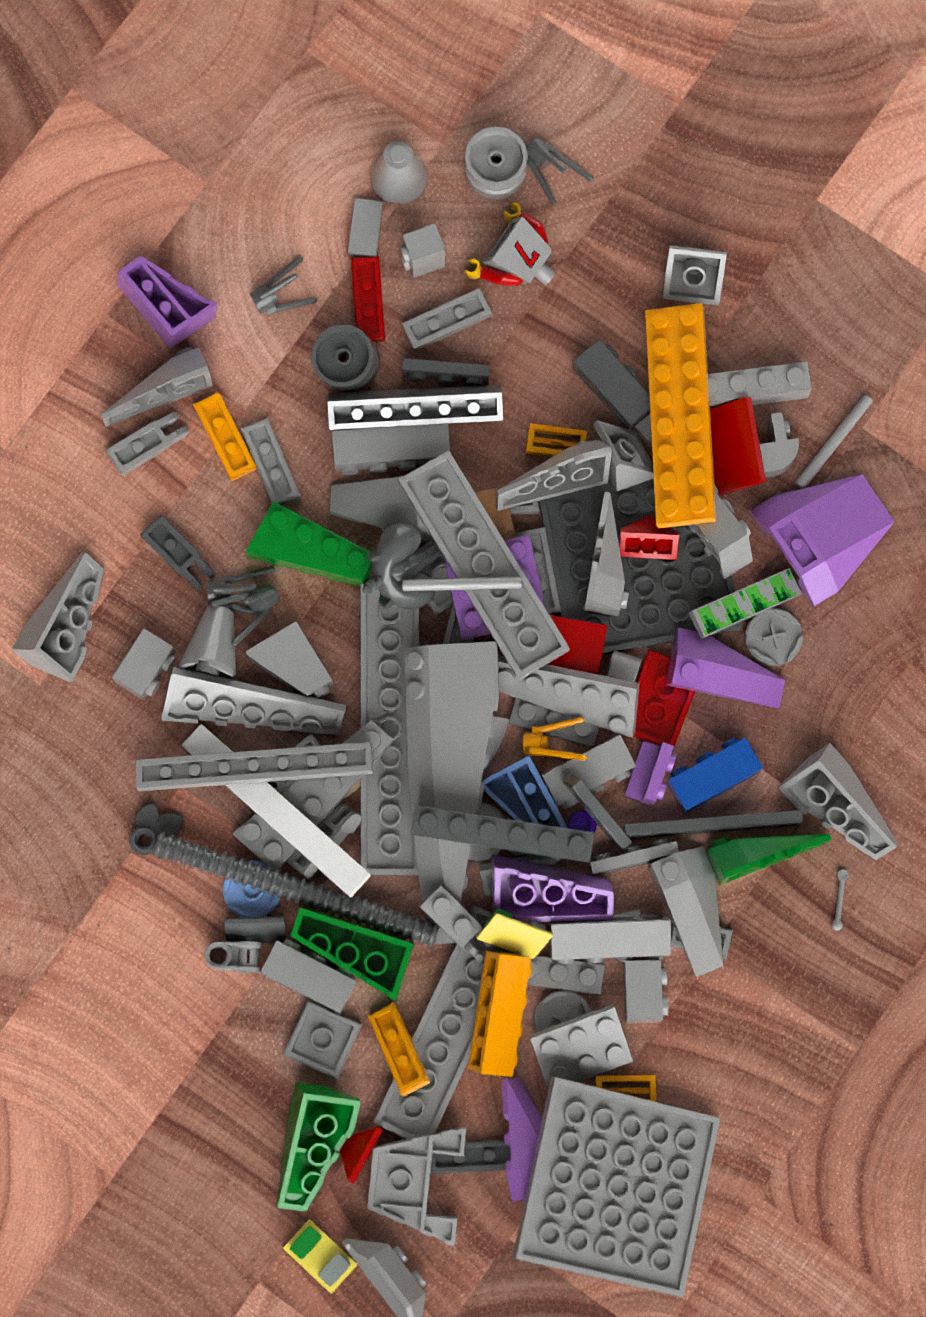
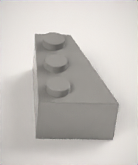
M714 484L716 522L688 525V527L707 546L704 548L707 555L711 556L713 554L720 565L719 573L723 579H726L753 561L749 541L751 532L743 520L738 521L733 515L735 514L734 509L728 500L724 499L722 501L717 495L718 489Z

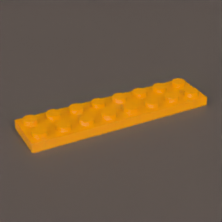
M702 303L645 310L656 525L658 528L716 522L704 306Z

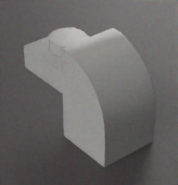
M782 412L773 413L769 417L768 424L772 442L760 444L765 478L776 477L786 472L792 465L799 449V438L787 440V438L791 437L790 425L788 420L784 421Z

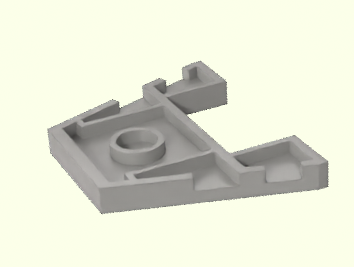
M467 1127L454 1128L374 1146L367 1208L401 1224L404 1223L420 1230L425 1235H431L442 1240L445 1244L455 1246L458 1217L427 1214L432 1153L464 1156Z

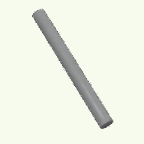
M862 396L796 480L795 485L800 489L806 488L872 404L873 400L869 396Z
M521 577L403 580V591L522 588Z

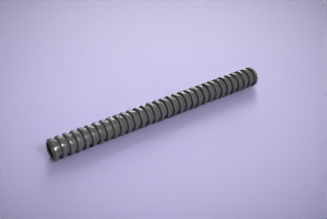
M163 831L156 840L153 850L155 857L161 855L164 860L170 858L173 863L179 861L182 866L188 864L191 869L197 867L200 872L206 870L209 875L215 873L218 878L224 876V879L227 881L233 879V883L242 882V886L246 887L248 884L251 885V889L255 890L257 887L260 888V892L266 890L269 891V895L277 894L278 898L285 896L287 901L294 899L296 904L303 902L305 907L312 905L314 910L321 908L323 913L327 910L330 911L332 916L336 913L339 914L341 919L345 916L348 917V921L352 922L354 919L357 920V924L363 922L366 923V927L372 925L375 926V930L381 928L384 933L390 931L393 936L399 934L402 939L408 937L411 942L417 940L420 945H423V943L428 944L427 947L429 948L435 944L440 927L436 923H430L429 919L423 921L420 916H417V918L412 917L413 914L411 913L407 916L404 915L402 910L398 913L395 912L393 907L389 910L386 909L384 904L380 907L377 906L375 901L371 904L368 903L369 900L366 898L364 901L359 900V896L350 898L347 894H342L341 890L335 892L332 887L326 889L323 884L317 886L314 881L308 883L305 878L299 880L296 875L290 877L287 872L281 874V871L278 869L272 871V868L269 866L263 868V864L259 863L257 866L254 865V861L245 862V858L238 860L236 855L229 857L227 852L220 854L218 849L211 851L209 846L202 848L200 843L193 845V841L188 840V842H184V838L175 839V835L171 834L169 837Z

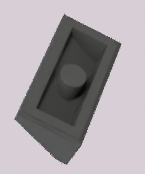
M226 918V941L275 943L279 941L284 943L286 939L285 918Z

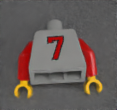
M511 203V209L516 213L509 214L507 211H504V218L510 224L482 263L486 266L481 267L479 261L472 258L469 260V263L477 266V269L474 272L464 271L470 279L481 277L482 280L497 285L517 287L520 284L530 283L534 277L546 285L554 277L555 271L545 264L552 250L548 246L549 240L543 224L526 212L521 213L518 203Z

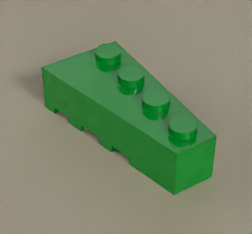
M274 501L245 551L249 560L262 561L273 566L286 567L310 575L315 574L359 587L368 580L369 567L372 562L366 559L367 554L370 553L366 549Z
M299 907L291 937L331 960L339 967L360 978L394 1001L397 1000L415 942L305 907Z

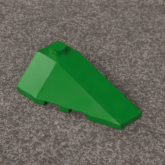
M830 834L738 838L731 841L724 837L712 842V848L708 849L706 854L720 886L830 842L831 836Z
M295 1082L288 1114L276 1203L277 1208L307 1211L322 1186L328 1169L333 1162H336L340 1155L341 1147L346 1139L350 1138L355 1129L361 1103L360 1099L326 1086Z

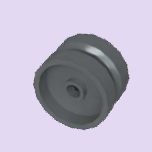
M335 325L327 328L317 337L312 347L311 362L315 373L331 388L340 392H357L365 389L374 381L380 368V355L375 343L362 330L352 325ZM349 354V359H348V361H346V362H341V361L345 360V359H346V355Z

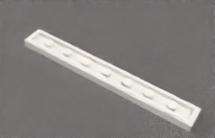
M202 724L182 744V747L192 756L233 752ZM269 783L225 785L350 898L370 878L371 875Z

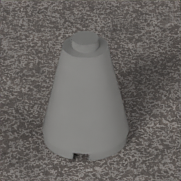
M395 141L390 143L376 159L371 169V184L374 192L385 202L408 204L416 200L425 189L427 170L421 158L404 142Z
M224 604L215 607L208 606L205 609L178 664V668L235 680L236 650L235 646L231 644L235 639L234 613L230 610L229 606Z

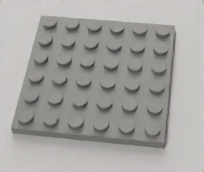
M551 1077L512 1258L684 1297L721 1118Z

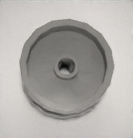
M495 126L485 128L475 134L466 148L464 169L467 182L474 192L484 198L496 200L509 197L517 192L525 181L528 154L525 143L518 134L508 128Z

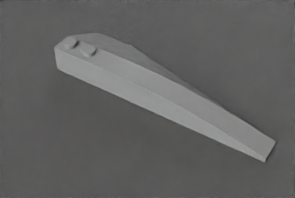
M497 642L437 644L405 648L407 750L412 823L416 805L479 815L485 785L482 782V776L489 762V756L486 755L489 738H493L495 727L491 725L493 712L497 711L499 703ZM414 835L422 901L438 885H441L464 907L461 903L463 890L467 889L469 877L465 875L468 859H472L474 847L467 843ZM424 912L425 920L429 919L430 923L435 924V922ZM439 928L434 945L455 943Z

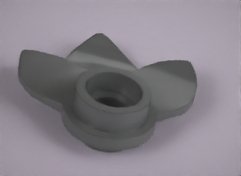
M154 803L143 807L136 816V828L129 837L130 847L137 854L148 855L152 853L154 855L153 850L159 834L163 831L166 832V836L170 837L172 834L176 837L181 829L183 817L172 813L159 815ZM142 835H147L150 838V842L146 846H141L138 842L139 837Z

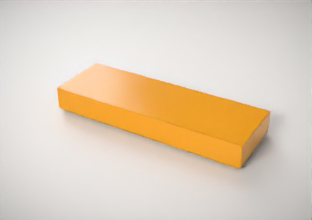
M217 392L194 403L193 406L231 482L257 470L220 393Z
M392 1002L368 1015V1019L401 1095L406 1096L430 1083L397 1004Z

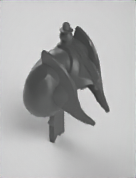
M403 522L393 524L382 533L377 548L366 556V559L372 562L369 567V580L364 583L362 591L364 593H372L378 589L380 592L379 603L384 609H388L392 605L404 609L421 608L433 598L435 591H403V580L432 579L430 575L421 570L430 562L435 561V558L442 556V553L434 540L419 547L421 535L413 524Z

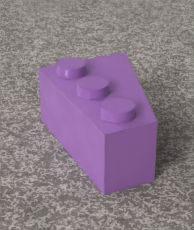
M139 256L118 271L117 286L170 349L216 316L217 303L210 299L208 301L194 292L193 288L188 285L184 286L171 277V274L142 256Z

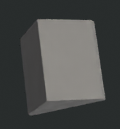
M670 245L666 261L662 299L719 305L727 252Z
M598 420L593 424L594 440L599 439L611 447L612 455L609 478L616 491L654 479L653 463L635 431Z

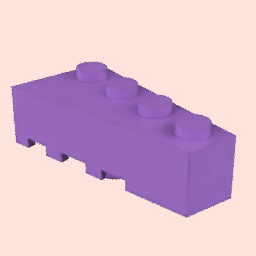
M491 854L492 914L497 909H501L511 913L512 919L520 922L613 920L614 891L608 878Z

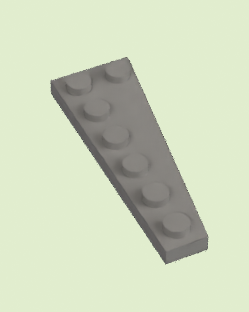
M498 655L499 692L573 718L583 717L585 722L611 730L617 734L633 737L636 730L639 695L638 682L547 664L523 679L518 680L505 657Z
M173 667L161 720L198 724V720L213 721L215 725L227 726V723L244 724L245 728H255L256 725L271 726L274 730H295L298 732L339 735L346 705Z
M371 720L342 744L371 742L374 764L395 740ZM364 775L298 779L283 791L281 795L318 827ZM257 813L233 833L237 839L267 866L271 867L273 871H276V869L280 870L297 851L295 847Z

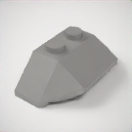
M347 1238L341 1242L397 1317H423L426 1293L422 1288L427 1284L416 1270L410 1273L404 1265L408 1259L398 1245L392 1249L389 1244Z

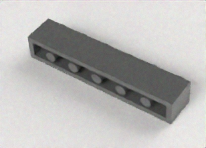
M419 805L415 806L411 835L589 863L594 840L593 832Z

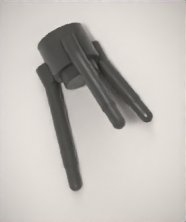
M542 138L535 139L526 148L529 158L527 165L534 172L546 196L553 205L556 204V199L538 168L539 165L544 168L552 163L562 173H566L567 169L558 161L560 160L587 180H594L593 176L555 150L550 143L546 144Z
M300 256L266 283L255 288L256 291L250 293L260 314L267 311L268 315L271 316L279 311L317 302V298L313 297L275 306V303L279 301L275 292L297 279L298 275L294 273L277 284L275 283L303 261V257Z
M270 567L227 578H217L216 581H208V603L210 604L212 601L232 596L233 592L256 589V584L232 585V583L274 573L275 568ZM230 603L225 604L232 611L256 616L260 614L249 607Z
M267 584L258 589L221 598L210 603L212 607L244 599L245 604H249L253 611L260 613L232 641V646H236L264 618L272 614L271 608L276 606L279 601L274 587Z

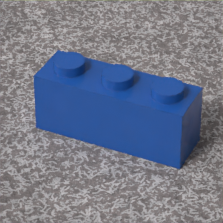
M736 737L721 745L722 751L714 755L709 751L696 759L697 764L687 769L684 765L670 773L672 778L668 780L667 786L683 814L761 772L763 767L746 737L740 741Z

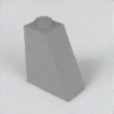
M296 621L246 651L250 662L299 695L321 699L331 692L330 687L333 686V680Z

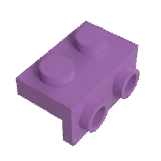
M646 741L642 743L635 763L636 767L633 769L625 792L627 798L650 806L655 803L656 798L662 800L667 783L662 782L665 772L672 771L676 760V755L672 754L673 745L664 742L661 746Z

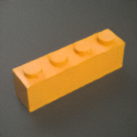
M486 950L467 1069L480 1074L513 1077V1072L518 1062V1040L522 1035L521 1021L523 1009L527 1004V983L532 972L530 957Z

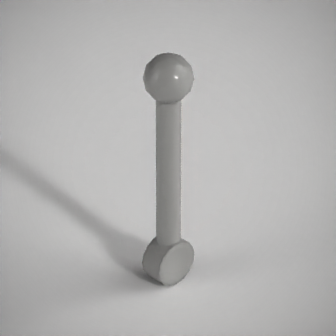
M844 869L837 873V879L839 880L835 920L831 923L832 929L836 931L841 930L843 927L841 913L845 881L849 878L848 871Z

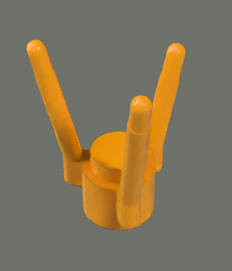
M578 717L545 726H532V733L525 732L523 736L524 756H546L564 760L585 761L587 759L586 755L549 749V736H543L544 732L582 723L584 718Z

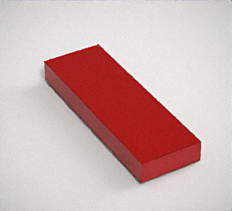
M379 256L351 258L356 328L362 330L373 342H385Z

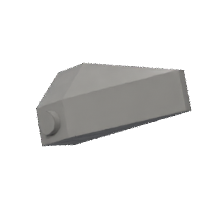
M189 347L177 352V356L169 359L103 412L101 417L105 427L213 387L208 366L199 347L196 349Z
M599 439L590 442L582 441L570 446L498 489L496 495L497 511L607 484L612 455L611 447Z
M404 476L331 485L330 514L359 524L367 523L381 528V531H385L389 526L399 522L410 523L419 530L421 542H431L433 540L399 484L398 479Z
M604 492L584 611L619 616L620 609H626L629 592L624 591L625 580L610 492Z
M81 552L24 625L12 650L31 666L65 681L73 682L86 656L85 638L87 631H91L93 621H90L93 604L97 603L104 568L86 552Z
M831 743L809 756L779 785L780 791L798 810H802V813L805 815L809 812L823 821L821 825L828 830L832 827L843 834L848 843L873 859L881 858L898 846L897 840L851 766Z
M704 847L677 852L651 863L649 872L672 925L675 927L695 977L697 978L723 967L715 872Z

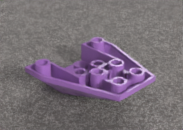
M863 474L774 495L750 510L751 515L765 536L770 533L800 579L797 584L813 607L833 596L842 588L895 522Z

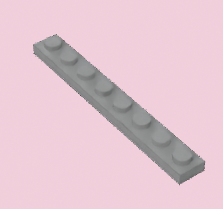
M371 742L136 760V788L138 791L373 774Z

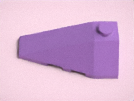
M676 628L665 685L776 709L780 708L785 683L784 679L711 636L701 639L697 631Z
M520 1077L502 1080L503 1115L509 1121V1130L507 1134H504L505 1144L510 1145L511 1160L506 1161V1173L512 1202L525 1200L542 1117Z

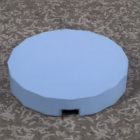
M254 861V865L258 866L260 863L263 864V868L268 867L264 862ZM229 879V881L224 880L223 895L225 902L230 910L240 918L266 917L274 912L280 903L281 898H278L275 893L269 895V891L260 892V888L256 887L254 890L251 889V885L247 884L244 887L242 882L236 884L233 883V879Z

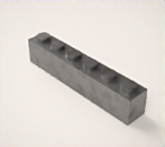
M501 384L328 393L327 400L329 430L503 421Z

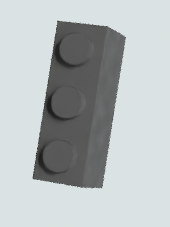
M599 339L573 361L572 369L626 429L632 430L650 414L649 387H642L636 380L637 375L628 365L623 366L617 359L618 354L614 348L608 343L604 345Z

